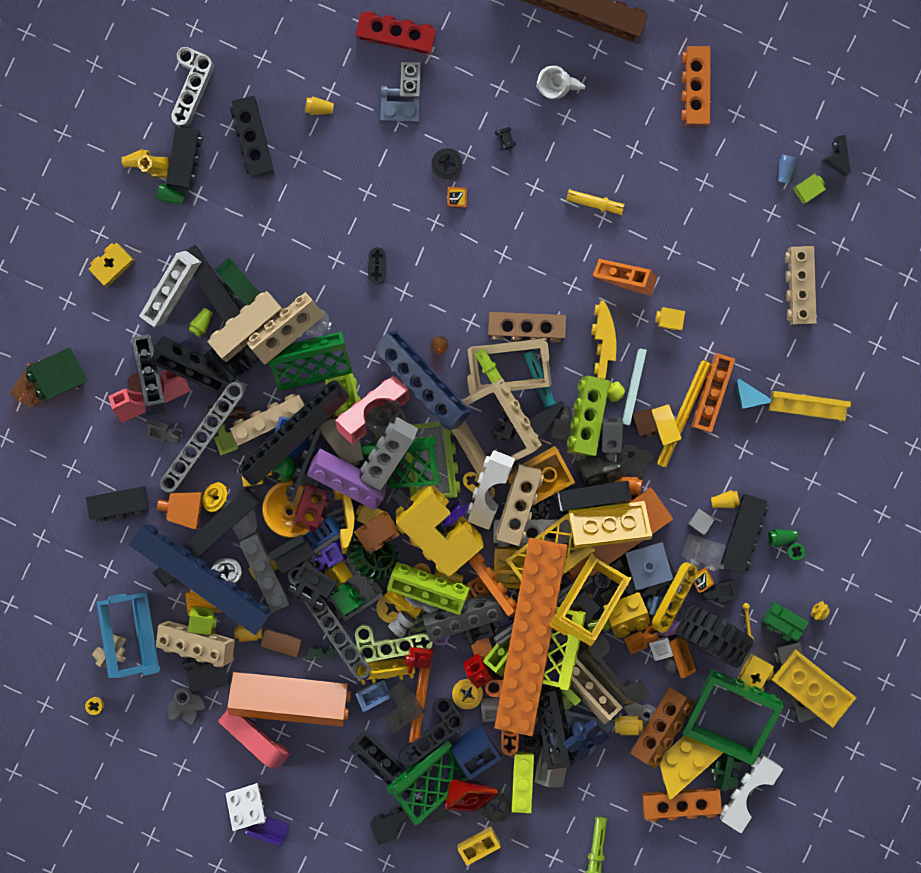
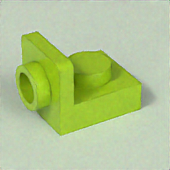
M571 688L568 691L561 689L565 710H568L572 705L576 706L581 701L580 697Z

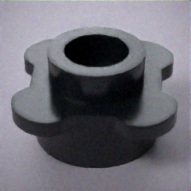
M534 734L533 736L525 735L523 750L525 752L533 751L536 754L540 753V745L543 741L542 736Z

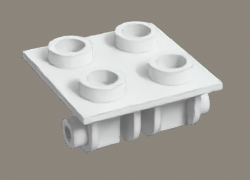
M258 783L226 793L233 831L265 823L267 818L264 815V805H262L263 800H261L260 794L261 788H259Z

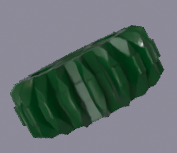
M355 536V539L351 541L352 546L348 549L351 552L348 557L353 559L350 565H355L354 571H360V577L366 576V580H383L386 576L388 577L392 574L396 566L395 564L399 561L396 558L399 553L394 550L397 545H392V540L387 543L383 541L384 546L369 553V551L365 550L357 536ZM383 563L382 568H377V564Z

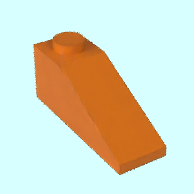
M598 259L593 273L594 278L652 296L657 277L650 269Z

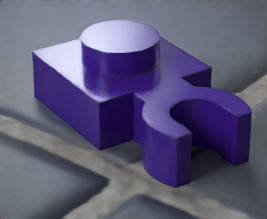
M337 541L321 550L323 556L314 557L312 562L319 560L321 566L317 570L321 571L326 569L327 565L329 568L334 567L347 559L345 554H342L341 545Z

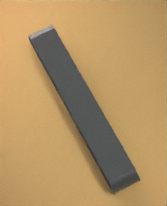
M294 567L288 572L290 582L296 587L299 586L300 582L294 580V574L301 567ZM321 595L319 601L324 603V608L321 612H316L315 607L308 606V603L304 601L352 674L360 680L368 679L372 674L370 665L324 597ZM329 618L334 619V626L332 628H326L325 626ZM339 634H344L345 641L342 644H337L336 637ZM350 650L356 652L353 660L347 659V652ZM360 666H365L367 669L364 676H359L357 673Z

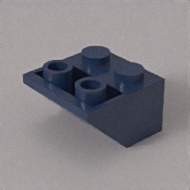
M481 724L450 743L453 755L469 780L502 759L500 752Z

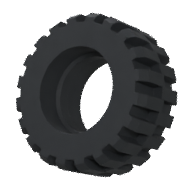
M694 605L687 608L676 628V635L735 668L743 664L753 645V638Z

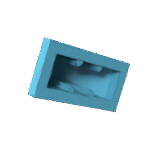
M736 379L735 386L740 409L771 402L772 399L741 379Z

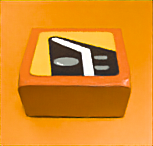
M448 187L447 207L467 208V188Z
M707 567L698 571L693 582L698 593L715 584Z

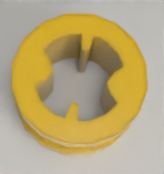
M92 697L85 704L86 711L91 715L99 714L104 708V702L99 697ZM91 701L93 703L98 702L99 706L97 708H99V710H92L90 708V706L92 705L90 704Z

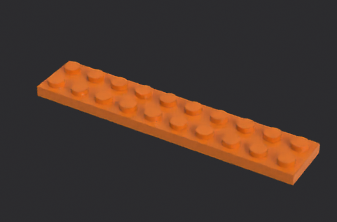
M529 538L495 722L496 729L533 736L553 630L550 627V622L556 614L568 549L567 544Z

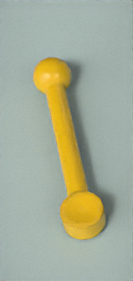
M744 603L742 608L745 610L747 634L753 638L748 611L750 605Z

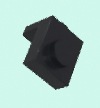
M492 623L464 631V636L466 640H469L470 645L475 644L477 640L492 637L496 634Z

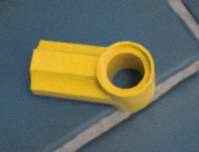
M142 155L141 159L138 160V167L142 172L152 174L151 177L167 178L170 158Z

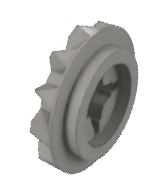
M232 558L217 560L211 570L215 569L220 573H224L225 567H227L228 572L232 573H229L228 578L224 574L221 577L226 581L230 580L236 584L241 579L242 570L240 564Z

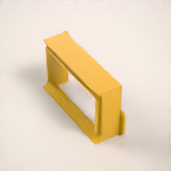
M591 553L564 601L552 618L550 627L563 635L570 633L589 646H592L631 577L625 576L597 559ZM594 568L619 584L591 633L566 618L565 615Z

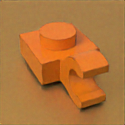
M652 625L648 626L643 634L639 631L624 638L631 655L647 648V643L659 639L657 632L651 634L655 632Z

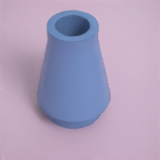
M781 155V159H779V182H790L798 163L796 162L797 157Z

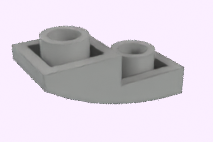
M401 62L400 97H420L421 62Z

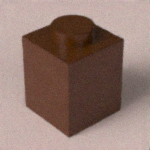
M651 408L632 414L638 436L643 435V438H648L655 435L654 431H657L658 428Z

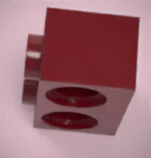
M306 485L292 524L312 532L317 527L320 528L324 519L321 516L322 511L327 509L330 501L327 498L329 492ZM311 497H317L319 499V504L313 503L311 501ZM305 514L312 515L314 520L312 522L307 521Z

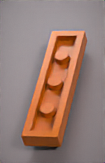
M477 552L468 560L505 613L509 617H515L517 603L513 598L507 596L505 586L501 582H497L494 578L496 574L490 567H486L483 563L485 559Z

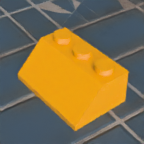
M555 446L522 463L540 469L541 475L544 476L541 487L538 486L536 494H538L536 503L575 483ZM516 467L511 469L510 475L508 477V481L510 484H512ZM524 482L521 485V490L528 491L531 488V483ZM521 500L520 503L524 508L525 502Z

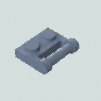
M381 86L380 121L419 123L420 97H414V102L387 101V96H400V88Z

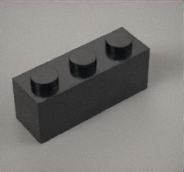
M175 126L166 184L169 186L192 190V185L196 184L197 174H194L195 166H198L200 161V155H197L198 148L202 147L203 136H201L199 130Z
M145 486L86 497L90 520L96 519V523L107 521V517L113 515L115 519L126 517V513L133 512L134 515L144 514V509L150 508Z

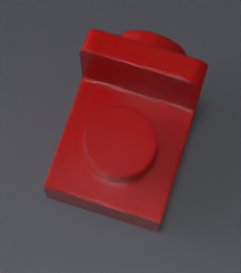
M410 647L408 655L405 654L404 666H407L408 673L412 674L413 667L430 669L433 649Z

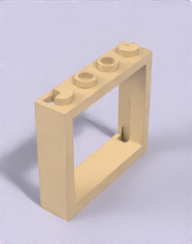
M503 378L461 400L467 406L491 392L495 393L526 448L510 456L515 458V461L536 451L542 445L538 435L530 426L529 419L523 414L519 402L514 399L510 392V387H507ZM464 421L459 428L453 429L452 432L480 476L481 472L485 473L486 470L483 467L486 455Z

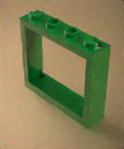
M712 669L693 705L692 712L683 724L682 734L753 765L783 709V700L776 698L775 694L769 695L763 692L757 686H749L739 678H731L723 671L720 673ZM714 684L773 710L753 749L694 724Z

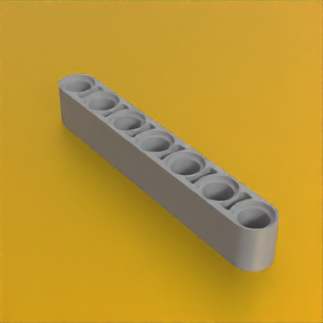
M233 381L223 391L161 479L160 486L164 491L173 492L183 482L244 396L246 386L243 382ZM232 386H237L240 389L239 395H235L232 392ZM222 401L229 404V410L221 408ZM210 417L217 418V426L210 423ZM200 432H204L207 435V441L200 439ZM189 447L196 450V456L189 454ZM178 463H183L186 470H179ZM167 478L173 479L175 485H168Z

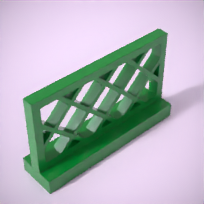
M342 331L291 343L269 361L278 391L353 374ZM343 350L339 357L332 354V352ZM318 355H324L321 361L316 360L313 357ZM328 358L335 360L332 366L325 364ZM296 360H305L302 365L294 363ZM309 362L317 365L314 370L306 368ZM283 363L287 364L283 370L275 366ZM339 363L347 365V368L342 370L336 367ZM290 367L298 369L295 375L287 372ZM321 367L328 370L325 374L317 372ZM302 371L310 374L307 378L299 377ZM283 376L291 379L286 383L281 384L280 382Z
M435 436L414 438V441L406 451V453L414 457L412 463H409L403 456L386 481V489L437 485L441 483L433 445L436 444ZM371 442L361 447L362 455L366 454L368 462L370 460L368 457L373 448L377 450L378 446L376 445L378 442ZM423 451L428 452L429 460L427 462L420 457ZM417 461L424 466L421 472L414 467ZM401 462L408 467L406 473H403L398 468ZM427 469L432 473L433 480H429L424 475ZM411 471L418 476L416 481L408 477ZM395 472L402 477L400 483L392 478Z
M445 740L415 764L411 765L386 788L390 795L393 794L415 826L422 822L447 798L450 781L453 780V770H458L462 777L459 780L466 781L468 779L450 749L452 745L448 740ZM445 754L450 758L449 766L442 765V759ZM432 766L437 767L436 778L429 777V770ZM442 768L449 769L448 780L441 779ZM419 778L424 779L423 790L416 789V780ZM429 780L436 781L435 792L428 791ZM440 781L448 782L445 793L440 792ZM405 790L411 791L410 802H406L401 796ZM415 792L423 793L422 804L414 803ZM427 793L435 794L432 805L426 804ZM414 805L421 806V815L418 818L413 813Z

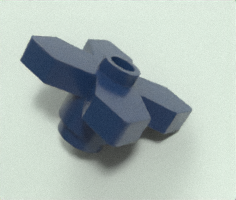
M593 719L587 724L577 721L569 729L571 737L563 744L570 753L572 752L581 761L589 754L591 748L595 745H601L609 736Z

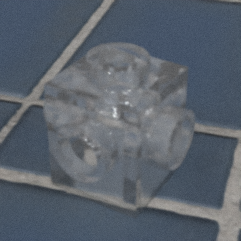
M320 309L325 315L319 320L321 321L320 325L315 323L305 331L306 334L319 337L331 331L333 322L331 317L327 315V311Z

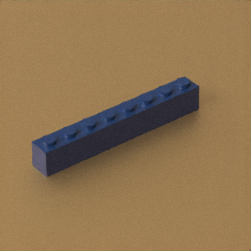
M145 524L140 528L129 544L130 547L254 635L260 631L272 614L265 604L257 603L253 600L251 594L237 589L238 586L234 582L223 579L220 572L215 569H209L205 566L206 563L200 558L195 559L190 555L189 550L174 544L175 541L171 537L160 534L158 528L154 525Z

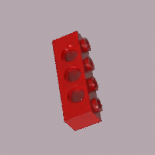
M370 11L360 13L356 39L427 55L432 54L436 36V29H433L432 25L422 24L419 26L415 25L413 21L403 19V22L395 20V17L384 15V18L378 17L376 13ZM375 24H381L383 26V29L380 32H374L372 30ZM394 28H399L402 33L399 36H393L391 31ZM413 32L421 35L416 41L410 39V35Z

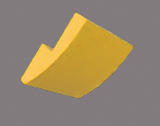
M495 546L494 573L496 576L494 578L498 583L501 582L505 588L520 589L521 580L506 559L522 547ZM517 556L512 562L516 567L524 568L525 557Z

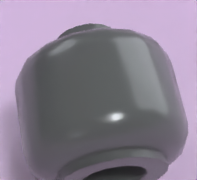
M674 656L666 658L663 662L664 669L670 674H679Z

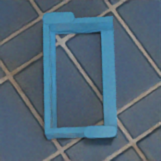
M147 592L131 595L118 594L110 596L108 600L96 601L108 678H121L141 672L144 676L158 673L160 666L158 665ZM131 600L142 665L118 671L108 604Z

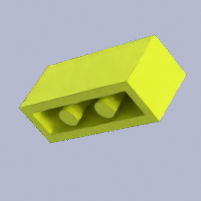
M517 751L514 754L512 812L531 813L534 753L532 751Z

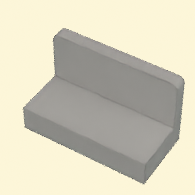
M541 745L534 782L546 787H563L567 767L549 770L544 745ZM554 752L551 756L553 764L562 763L561 756Z

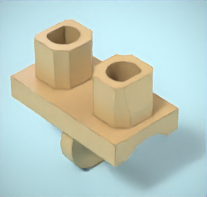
M113 634L117 662L124 663L126 658L122 654L125 649L122 647L127 639ZM98 647L92 656L97 660L96 665L107 668L104 649Z

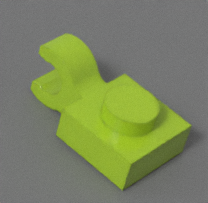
M224 423L218 431L219 436L214 437L220 455L239 449L231 431L227 432Z

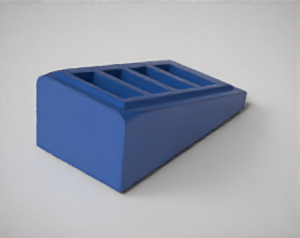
M333 515L323 520L321 525L328 535L327 537L319 527L315 531L321 541L318 540L312 531L305 534L312 550L340 533L342 528ZM308 535L311 537L315 545L311 544V542L307 538Z

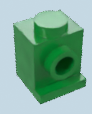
M346 583L336 588L337 592L332 595L333 600L343 615H346L366 601L364 597L362 599L359 598L357 590L351 584L346 585Z

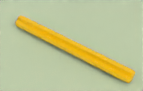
M701 361L675 422L680 435L711 367V364L707 361ZM677 442L663 447L657 461L658 465L667 467Z

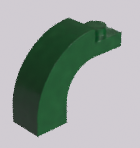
M230 257L215 269L245 305H251L255 301L256 296L261 293Z

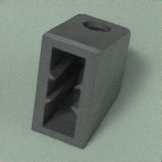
M603 417L601 450L605 452V462H616L617 453L622 452L623 422L620 417ZM610 440H614V443L608 444Z

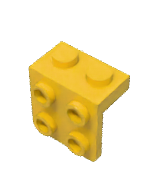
M640 592L618 600L608 618L615 638L627 637L630 635V632L635 630L642 631L651 624Z

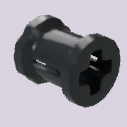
M511 127L494 132L498 136L501 145L500 151L516 146V142H513L510 133Z

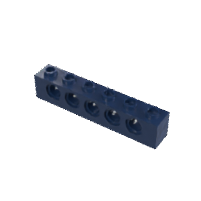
M398 331L386 332L374 348L378 356L383 361H386L392 372L403 380L404 385L415 393L416 398L428 407V411L441 421L440 423L444 428L448 430L459 428L472 411Z

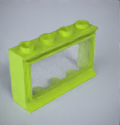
M441 421L414 424L413 426L418 428L415 438L435 436L436 444L433 445L441 483L434 486L446 498L457 497V493L461 492L460 482L455 480V474L458 473V464L453 462L456 447L455 443H451L450 437L454 433L452 430L444 428L440 423ZM423 451L420 457L427 462L429 460L428 452ZM406 453V460L412 463L414 457ZM419 461L414 465L420 472L424 468ZM427 469L424 475L429 480H433L432 473ZM412 471L408 475L413 481H416L418 478ZM423 486L410 487L411 497Z

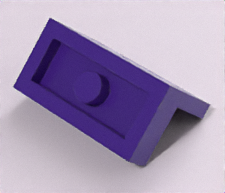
M265 816L267 819H265L264 824L248 826L245 832L246 835L281 847L290 824Z

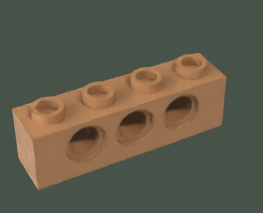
M489 312L488 336H492V340H503V337H511L513 341H522L523 337H527L530 340L549 338V342H561V339H565L566 315ZM506 321L513 324V330L510 332H505L502 329V324ZM525 322H529L532 325V331L529 333H525L521 329V325ZM543 323L550 324V333L545 334L541 331Z

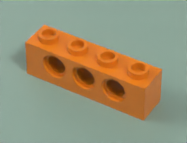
M687 46L685 52H682V64H685V71H682V83H685V90H682L681 100L685 102V110L681 112V120L685 121V127H708L710 124V46ZM691 64H699L701 70L698 72L693 71ZM691 83H698L700 90H692ZM691 102H698L700 104V109L693 110L691 108Z
M719 353L714 354L691 427L712 433L733 369L734 358Z
M718 787L684 789L671 800L668 799L667 791L642 793L643 816L650 822L659 821L660 818L678 820L679 817L686 816L687 819H696L698 815L712 818L717 817V814H722L721 795ZM698 800H705L706 803L704 807H696V803ZM685 801L687 803L686 807L678 809V802ZM661 802L667 803V808L663 811L658 810V805Z

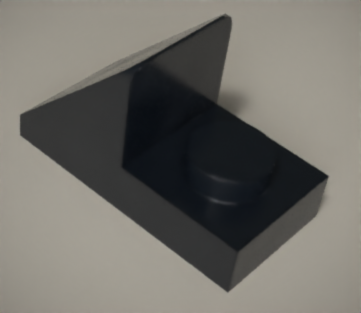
M837 136L834 138V142H832L833 152L837 156L825 157L822 161L841 175L847 176L851 173L846 136Z

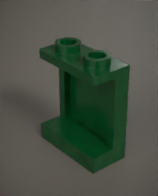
M70 347L29 365L25 370L28 382L33 384L36 389L35 395L43 404L69 390L83 386L88 381Z

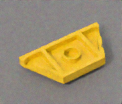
M685 735L665 752L663 760L659 764L668 799H673L722 755L723 752Z

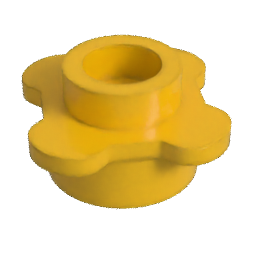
M821 601L814 605L810 616L814 617L815 620L822 621L828 616L830 609L827 604L824 605V602Z

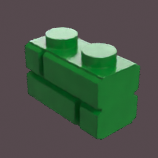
M774 601L770 604L761 620L765 623V628L773 633L776 629L782 633L780 637L789 642L792 639L797 642L808 624V621Z

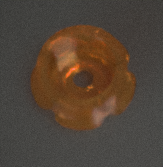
M435 337L430 344V349L434 350L436 354L444 353L448 349L446 337Z

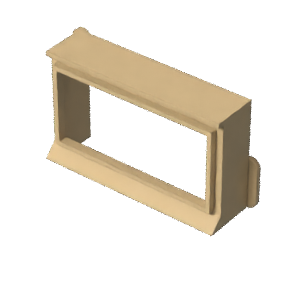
M546 338L472 346L467 349L471 372L467 377L470 395L490 385L480 384L478 361L474 356L475 353L485 348L487 354L540 348L544 378L505 383L507 387H510V391L550 387L552 384L549 367V349Z

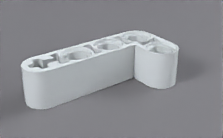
M182 47L177 52V59L182 66L190 69V72L171 117L178 127L186 128L193 119L214 70V64L207 55L188 47ZM184 54H191V59L189 61H182V57ZM208 61L209 66L206 69H200L201 62ZM194 79H201V84L198 87L192 86ZM193 96V102L186 105L184 102L185 98ZM183 106L185 109L189 110V112H187L186 110L184 111L181 107ZM183 115L185 120H179L178 116Z

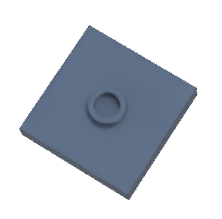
M663 542L625 553L636 590L673 580Z

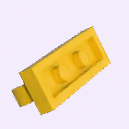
M404 658L368 662L372 669V674L368 679H372L373 684L376 682V678L382 679L399 676L400 680H403V675L409 674L407 666H404ZM360 666L357 670L359 676H364L367 672L365 666ZM413 667L412 674H410L411 679L414 677L415 667ZM361 680L363 685H365V680Z

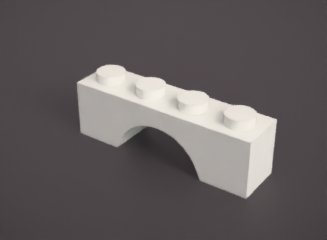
M493 450L490 457H486L483 464L486 470L485 473L481 472L478 483L481 484L479 488H475L472 498L475 501L469 505L467 514H470L467 522L488 530L490 529L499 505L491 498L489 488L495 484L506 483L515 458Z
M763 754L756 758L754 764L751 765L752 768L749 773L746 772L740 780L742 783L738 789H734L731 793V800L728 805L725 804L721 808L722 814L720 819L740 833L743 832L752 818L746 806L750 791L759 785H773L783 771L780 765Z

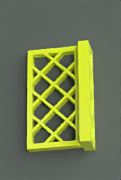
M568 610L566 614L573 615L572 621L583 627L586 612ZM557 631L554 634L552 632L551 638H553L558 648L550 653L548 652V657L554 667L545 672L544 676L546 679L543 680V684L560 687V689L568 691L572 683L580 639L569 633L567 635V642L560 645L555 637L560 632ZM560 649L564 659L556 664L551 654ZM556 668L560 674L559 682L551 681L547 673Z

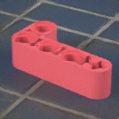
M227 709L218 720L226 730L269 768L279 769L291 754L283 745L274 743L247 717L228 715Z

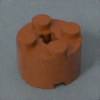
M384 511L378 517L373 518L354 531L365 550L369 551V553L384 546L383 541L387 543L400 535L396 524L387 511Z

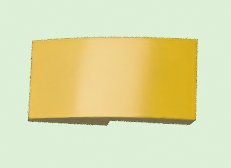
M669 404L652 409L662 445L665 446L682 440Z

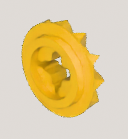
M219 482L211 484L203 495L202 502L204 508L211 513L219 512L220 508H224V503L228 502L226 499L229 496L228 488ZM213 496H219V499L214 500Z
M383 596L377 602V613L383 621L390 623L396 620L398 612L403 610L395 606L398 612L391 611V613L386 614L389 607L385 602L393 603Z
M468 678L457 682L452 691V698L455 704L462 709L475 708L479 705L483 696L482 688L479 687L477 689ZM472 687L471 694L474 698L467 697L463 701L464 693L462 690L467 691Z

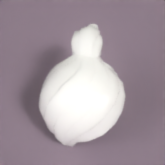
M559 66L544 68L538 76L536 85L539 92L549 99H560L569 90H583L586 87L579 80L573 77L570 78L569 74Z

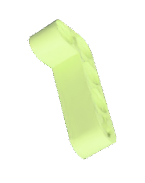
M367 624L360 625L355 632L356 644L362 655L364 648H370L373 651L371 657L364 656L367 662L408 655L409 649L403 650L400 647L402 641H408L411 647H414V638H416L415 642H420L422 637L429 640L427 632L406 635L403 638L395 637L375 641L373 630ZM361 629L368 630L369 637L361 638L359 631ZM433 641L427 642V646H423V643H420L416 647L430 649ZM388 644L391 646L392 651L385 654L382 652L381 646Z

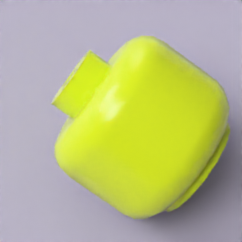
M618 381L614 383L609 382L607 398L611 402L621 400L624 397L625 389Z

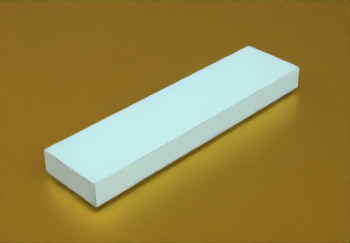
M645 349L637 350L622 422L625 425H630L647 351Z

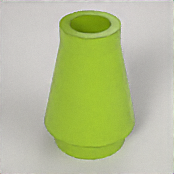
M203 308L189 324L188 330L201 338L203 334H206L213 313Z

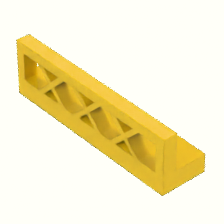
M771 391L770 399L772 400L769 403L768 410L846 421L847 408L851 406V402Z

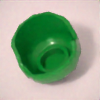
M287 456L272 470L280 474L277 480H281L282 483L289 482L293 478L295 463L290 456Z

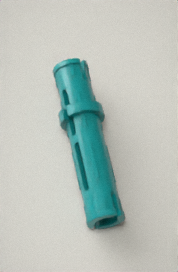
M535 351L523 354L533 379L544 378ZM532 362H534V364H535V367H536L537 372H538V374H539V378L537 377V374H536V372H535V369H534V367H533ZM544 387L547 396H545L542 388L535 389L536 392H539L545 408L556 404L550 387Z

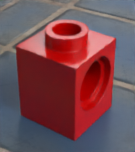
M479 653L463 662L468 679L477 689L493 680L489 667L483 662L484 659Z

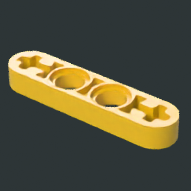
M685 562L680 566L652 620L653 629L665 633L670 628L697 576L698 569L695 565ZM681 585V590L677 593L678 587ZM673 602L671 609L668 610L669 604Z

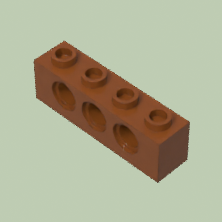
M669 687L630 754L656 769L662 762L666 750L672 745L675 735L681 730L687 715L692 712L695 702Z

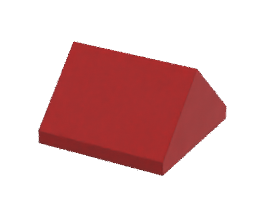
M451 780L445 809L476 812L498 793L497 789L482 782Z

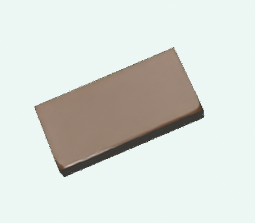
M266 628L260 647L297 657L303 639Z

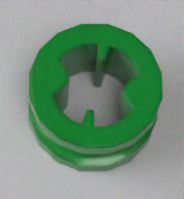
M792 543L787 548V555L793 560H800L805 555V548L799 543ZM796 546H798L801 553L799 556L796 555L794 557L791 550L793 547L797 548Z

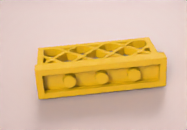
M568 514L535 537L536 539L542 538L544 540L545 535L553 533L556 534L555 542L558 543L559 534L570 536L563 576L588 558L591 553L596 552L592 546L579 549L571 548L572 532H559L560 524L565 520L569 521ZM528 543L506 559L520 580L522 579V574L519 570H523V568L516 567L512 560L517 556L526 557V555L521 553L527 550ZM570 550H576L570 555Z

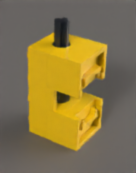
M434 485L423 486L411 498L400 488L391 495L401 506L395 511L397 529L402 534L406 533L410 537V542L415 547L419 546L423 550L422 553L429 561L432 559L436 563L435 566L441 574L445 573L450 577L484 547L481 534L470 522H467L468 520L464 516L459 518L454 525L446 528L442 521L451 514L446 508L449 500Z

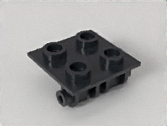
M182 657V666L186 670L192 693L229 683L225 666L216 667L210 662H199L196 658Z

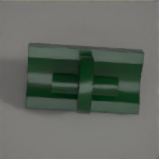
M723 753L722 760L716 761L715 767H709L708 770L714 773L712 780L717 781L716 787L721 788L722 791L737 789L738 778L732 777L731 771H740L742 761Z

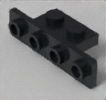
M316 429L306 439L308 441L307 447L301 451L299 457L301 459L300 465L294 469L292 475L294 478L292 485L289 484L285 493L287 500L290 502L294 501L300 484L317 488L319 481L307 476L311 460L319 451L314 447L320 434V429Z

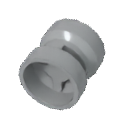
M400 611L397 619L391 621L388 627L395 635L403 638L406 630L412 628L415 622L407 613Z

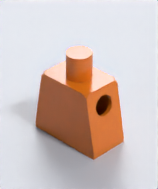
M204 492L170 493L169 500H158L157 511L167 512V521L198 529Z

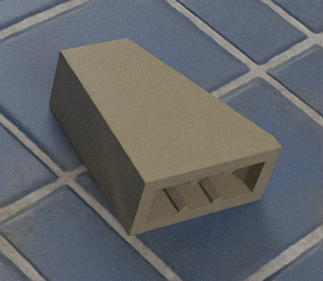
M336 419L325 421L318 427L341 460L353 466L361 465V460H365L364 455H362L360 439L352 445L337 431Z

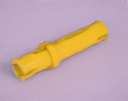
M569 189L566 201L600 209L603 213L607 211L622 216L625 205L624 203L608 200L607 197L603 199Z

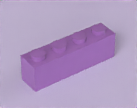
M319 449L311 460L307 476L373 510L384 499L387 483H385L379 491L360 480L362 472H360L359 468L322 449Z

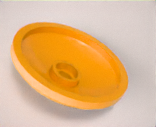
M293 481L281 482L273 486L266 494L262 505L263 517L268 527L276 534L287 538H295L310 532V530L292 524L303 489L305 488L304 485L300 484L294 501H288L285 493L289 484L292 485ZM312 496L311 501L319 504L318 498ZM286 510H291L292 515H288ZM305 514L307 521L312 522L314 520L312 515Z

